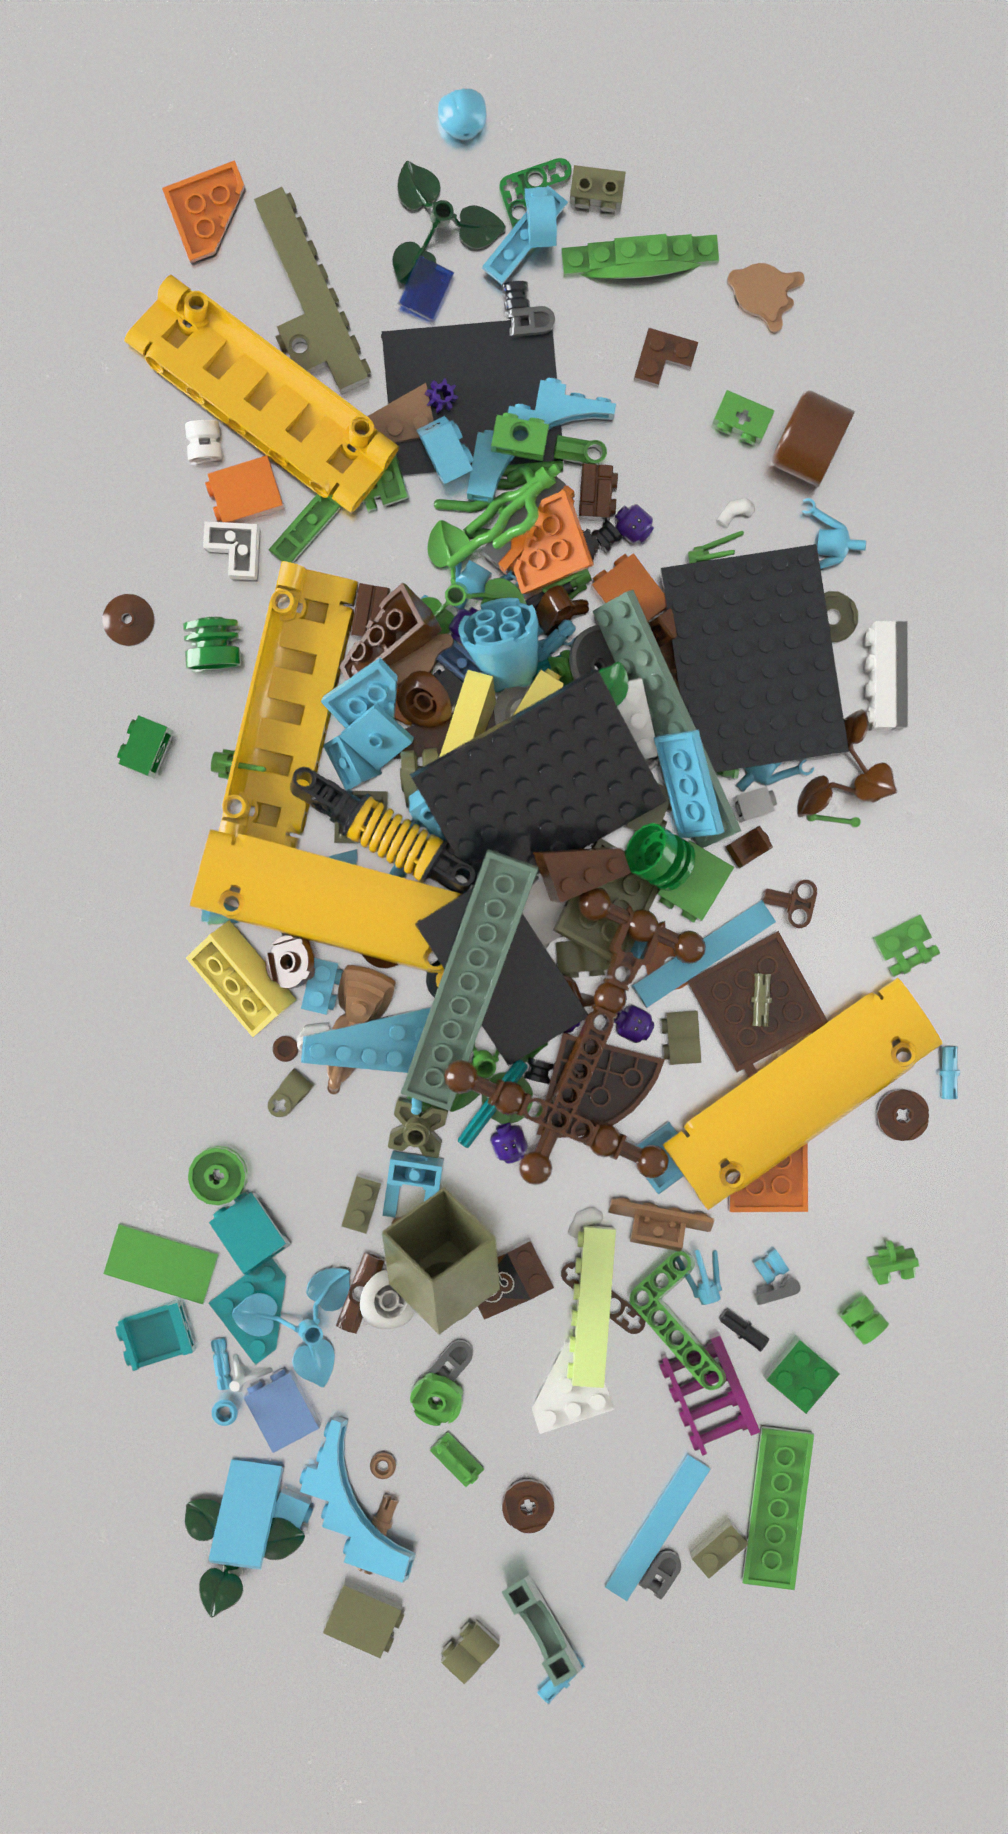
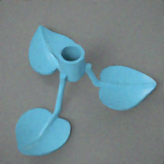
M329 1268L318 1272L310 1279L306 1294L311 1300L316 1301L313 1305V1320H303L296 1326L279 1316H274L277 1311V1304L271 1296L264 1293L252 1294L233 1309V1319L243 1331L253 1336H265L271 1333L274 1325L273 1320L298 1332L300 1338L307 1345L300 1346L295 1351L292 1359L293 1368L303 1379L313 1382L320 1387H325L333 1370L335 1355L332 1345L326 1339H323V1331L318 1326L320 1322L318 1307L320 1305L325 1311H335L343 1307L350 1289V1271L343 1268Z

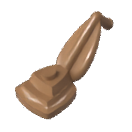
M347 965L342 973L338 987L339 1006L345 1013L335 1021L332 1029L379 1019L386 1012L391 1002L396 982L392 978L373 969ZM327 1065L329 1077L328 1092L333 1095L339 1093L341 1082L345 1081L356 1068Z

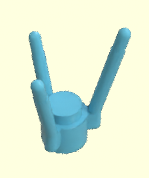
M697 1249L695 1254L703 1281L699 1282L697 1287L690 1274L685 1278L692 1288L694 1297L700 1299L701 1305H707L721 1299L719 1291H722L719 1276L718 1252L716 1250L713 1251V1282V1279H708L700 1250ZM679 1256L676 1261L681 1271L686 1269V1266Z

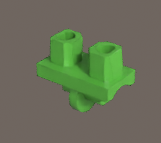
M892 1240L886 1241L887 1249L878 1250L877 1256L867 1257L872 1275L875 1276L878 1285L890 1283V1272L899 1271L901 1279L915 1278L916 1267H919L918 1258L915 1256L913 1248L904 1249L903 1245L894 1247Z

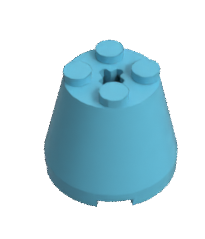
M518 598L495 599L481 604V610L471 616L465 615L459 624V635L462 644L482 674L493 676L495 691L516 686L526 687L533 682L532 677L537 671L538 618L532 605L522 604Z

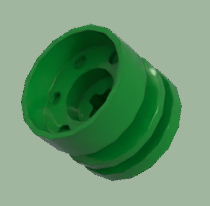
M203 617L183 623L184 631L196 632V634L184 636V641L196 643L197 646L185 651L186 668L191 670H212L240 666V648L228 645V641L239 638V633L227 632V630L238 628V620L223 617Z
M655 823L644 825L637 830L629 840L625 850V858L631 873L665 891L677 889L685 883L695 865L696 854L694 847L685 839L674 835L668 829Z

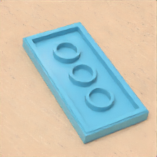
M699 730L654 737L679 836L681 838H691L723 833L724 828Z
M231 1459L208 1559L210 1563L262 1569L283 1473L282 1466Z

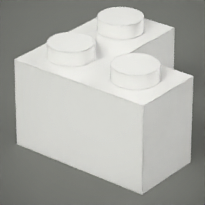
M205 522L203 543L205 551L229 553L228 576L231 579L257 580L259 526L257 524Z

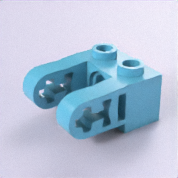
M392 1151L382 1216L396 1218L400 1186L402 1187L403 1184L423 1187V1190H426L424 1201L437 1193L440 1189L444 1159Z

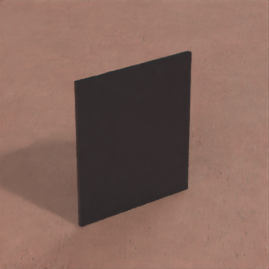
M529 318L521 319L522 326L529 325ZM511 320L382 331L381 338L388 404L425 383L427 390H433L430 385L432 381L435 380L440 384L445 378L450 386L456 385L453 395H457L458 399L455 402L450 401L452 404L450 411L443 407L437 413L436 407L431 405L433 421L443 416L449 421L453 420L463 438L459 439L461 445L465 444L473 457L478 432L484 433V430L494 431L497 415L503 416V413H508L509 406L515 407V404H524L530 406V410H535L540 380L546 381L547 378L557 379L553 329L546 334L511 338L509 336ZM439 391L437 394L440 395L441 400H444L446 397H443V392ZM561 425L549 429L543 461L515 456L509 465L559 461L560 459H554L553 456L557 435L562 436ZM421 439L397 443L399 450L396 455L403 476L437 473Z

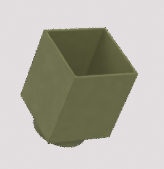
M442 1188L382 1231L389 1284L438 1335L457 1321L465 1318L473 1309L500 1290L495 1236L447 1189Z

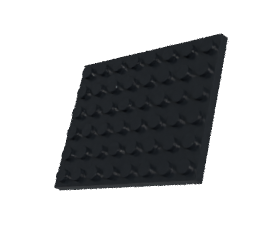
M817 544L669 566L660 569L666 610L672 609L677 637L672 639L671 642L679 693L696 730H699L701 742L715 773L849 752Z
M597 669L590 671L410 774L456 857L474 869L475 879L472 883L473 886L476 884L488 849L538 867L533 852L584 849L667 801Z

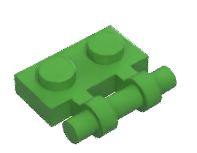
M395 455L377 482L378 488L372 489L364 499L363 503L365 502L368 512L377 509L375 499L381 497L384 506L409 498L397 455Z
M921 914L873 937L884 961L895 958L897 964L889 968L893 977L901 973L905 975L911 972V968L921 963L927 964L932 961L933 957L940 954L937 945L927 949L923 943L932 938ZM916 947L918 954L905 959L903 952Z

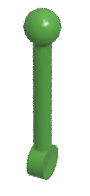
M816 814L807 815V819L811 822L822 820L850 824L854 828L859 827L861 824V820L858 817L847 819Z

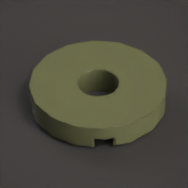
M827 591L824 593L827 611L834 610L839 614V622L837 624H829L832 643H839L846 640L856 629L858 610L855 602L839 591Z

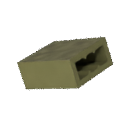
M345 1579L325 1624L323 1634L381 1658L383 1652L388 1653L394 1640L391 1637V1633L394 1627L399 1629L405 1614L401 1613L402 1604Z

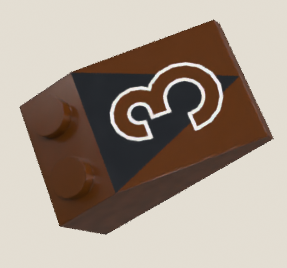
M531 1238L497 1254L500 1290L477 1307L485 1320L554 1288V1283Z

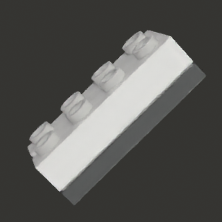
M875 621L868 631H865L864 638L865 647H869V655L865 657V673H869V682L865 683V699H869V709H865L869 721V731H901L903 728L908 727L907 621Z

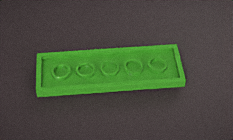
M761 1426L747 1537L749 1545L746 1547L742 1577L743 1584L795 1590L814 1433Z

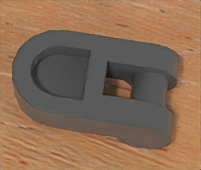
M546 306L507 310L508 319L511 320V328H509V336L511 338L546 334L555 325V315ZM529 317V325L522 326L521 318Z
M789 1278L785 1281L784 1285L776 1288L773 1287V1284L759 1287V1293L754 1295L756 1303L761 1305L799 1293L801 1285L796 1278Z
M464 1340L454 1341L430 1366L428 1371L449 1378L454 1382L471 1362L473 1357L472 1347ZM447 1361L454 1366L450 1372L443 1367Z
M672 1551L661 1552L641 1578L639 1586L645 1590L647 1588L654 1592V1596L661 1600L681 1571L679 1556ZM657 1574L664 1578L661 1583L654 1580Z

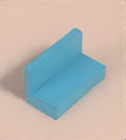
M340 735L323 745L346 791L354 789L363 782L382 774L381 769L377 771L340 738Z

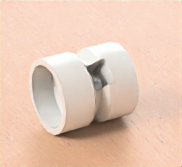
M195 420L185 423L186 439L191 442L187 446L189 462H212L222 459L221 444L216 441L220 437L219 422L217 420ZM199 442H208V444L200 445Z

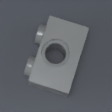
M767 786L733 797L740 823L775 811L774 806L777 805L773 790L768 791Z

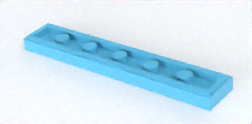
M761 900L703 938L706 949L701 960L696 963L686 964L675 957L632 985V987L647 1008L776 921Z
M687 1454L606 1582L605 1588L628 1601L711 1470L709 1466Z

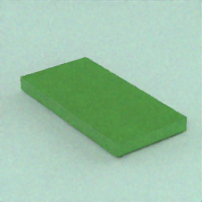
M119 1223L103 1274L204 1304L219 1253Z

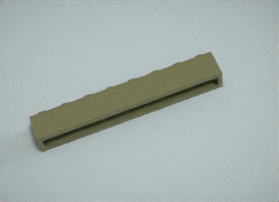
M280 187L255 198L254 202L327 360L328 367L340 394L342 395L368 383L369 378L367 374L371 373L369 365L365 358L362 360L359 358L357 350L361 348L355 335L349 336L346 329L347 326H350L345 312L339 313L335 303L339 302L334 288L328 289L325 279L329 277L323 264L317 265L314 258L315 255H318L313 241H307L303 232L307 231L302 217L296 218L293 208L297 206L291 193L285 194L283 187Z

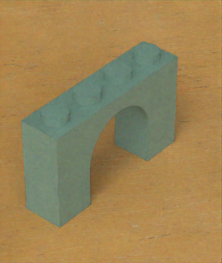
M529 1575L503 1590L501 1593L514 1616L516 1614L521 1616L535 1638L544 1658L541 1664L554 1687L578 1674L582 1666L531 1576Z

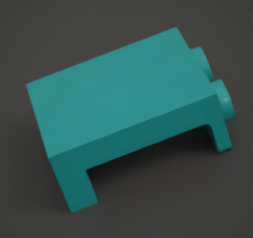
M244 1192L236 1197L234 1205L228 1209L223 1207L213 1214L214 1219L209 1222L241 1272L245 1275L251 1274L291 1245L287 1238L282 1236L259 1202L257 1194L253 1192L249 1194Z
M181 1300L120 1318L118 1326L115 1327L119 1341H123L126 1351H123L126 1365L131 1366L133 1371L182 1354L185 1356L196 1350Z

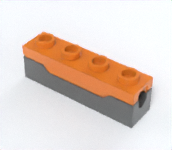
M556 476L554 477L556 483L549 489L545 488L538 495L535 501L537 508L539 507L542 499L563 490H569L574 504V490ZM525 505L511 516L503 532L521 524L527 518L528 512ZM529 531L513 538L500 549L493 547V541L487 543L482 549L483 556L500 568L506 575L510 571L514 572V566L517 559L520 560L525 547L523 544Z

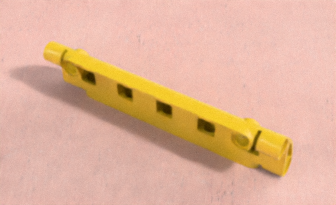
M173 275L165 278L158 289V299L130 328L125 336L124 341L141 355L145 356L146 362L153 370L318 495L324 498L332 496L335 502L350 513H353L368 496L399 450V446L384 434L378 432L374 428L372 420L206 294L200 291H191L188 286ZM199 306L201 309H193L191 307ZM184 319L192 324L190 328L184 325ZM356 430H363L367 434L360 435L356 432ZM348 445H352L357 450L355 452L350 451Z
M282 561L275 592L271 596L222 805L223 815L219 831L233 835L231 845L235 846L237 835L242 834L297 849L299 838L290 836V833L302 835L310 805L291 793L290 784L293 773L300 767H308L318 773L331 712L321 703L324 695L336 688L339 683L341 674L339 666L345 657L354 618V609L343 605H354L358 581L308 570L301 565ZM282 597H289V606L285 609H279V600ZM298 603L303 605L301 613L297 612ZM239 763L262 766L266 768V771L240 769L238 765ZM297 780L301 786L309 785L306 780ZM239 800L242 804V810L238 814H233L231 812V804ZM251 806L255 807L253 816H249Z
M210 829L189 906L221 914L229 919L422 971L444 973L445 969L442 965L435 967L429 963L428 956L434 952L415 923L461 895L460 893L247 835L238 834L234 846L231 845L233 835ZM230 887L241 889L240 893L230 891ZM227 899L236 900L239 905L238 909L235 911L226 910L223 905L224 901Z
M896 978L878 991L881 999L873 992L867 994L692 1118L684 1126L689 1135L688 1138L681 1131L662 1144L707 1210L713 1208L732 1193L748 1186L911 1070L916 1062L943 1044L930 1020L899 978ZM899 1039L901 1042L893 1047L892 1042ZM901 1052H907L911 1055V1059L907 1062H900L897 1059V1055ZM728 1160L730 1164L721 1169V1163ZM736 1172L741 1175L738 1183L730 1184L727 1182V1176L730 1173Z

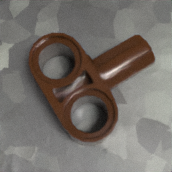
M554 586L546 591L535 610L538 623L548 637L555 629L558 630V626L563 620H570L572 616L587 613L589 611V603L586 599L572 601L563 586Z
M800 880L793 885L790 893L768 888L764 892L763 902L786 908L787 923L793 928H804L810 924L817 897V887L810 880ZM802 884L808 885L811 889V894L807 899L801 898L798 894V888ZM797 909L802 910L805 914V920L801 924H796L792 920V914Z

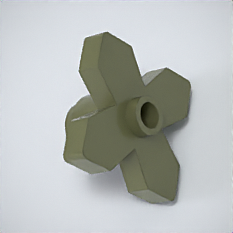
M398 1097L394 1116L402 1125L391 1130L388 1148L404 1151L409 1146L418 1147L423 1156L438 1158L442 1140L434 1130L445 1126L448 1110L432 1105L423 1113L414 1115L411 1112L412 1100Z

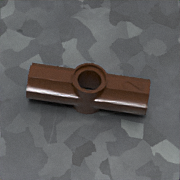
M364 1252L337 1320V1327L357 1334L363 1316L360 1310V1299L354 1296L353 1290L359 1286L365 1287L366 1283L382 1270L385 1259Z

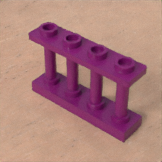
M719 1332L709 1335L711 1343H708V1347L705 1349L713 1359L718 1357L721 1368L726 1374V1381H728L731 1391L727 1392L728 1395L689 1411L684 1396L704 1387L697 1380L679 1387L673 1373L685 1368L679 1359L669 1363L666 1354L661 1356L663 1363L659 1364L664 1378L670 1377L673 1387L669 1388L674 1402L680 1401L683 1411L679 1412L684 1426L690 1425L693 1435L689 1436L692 1446L695 1451L700 1449L702 1456L707 1454L704 1444L740 1429L743 1431L748 1429L751 1436L760 1433L758 1424ZM698 1351L689 1354V1360L692 1364L700 1362L702 1359ZM717 1372L706 1376L708 1383L711 1385L719 1382ZM732 1405L734 1407L738 1405L742 1415L737 1416V1420L699 1435L694 1420Z

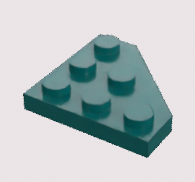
M274 1258L251 1274L243 1275L208 1303L255 1365L277 1349L280 1323L273 1320L274 1325L271 1333L265 1336H253L243 1331L236 1324L232 1312L248 1296L264 1293L271 1296L277 1304V1311L274 1316L281 1317L287 1275Z

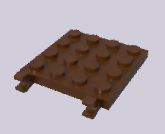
M779 931L687 981L735 1071L739 1072L744 1069L748 1079L757 1073L754 1063L811 1032L814 1033L828 1023L826 1016ZM754 973L771 974L770 998H772V1003H769V1027L752 1026L754 1002H751V997H754Z

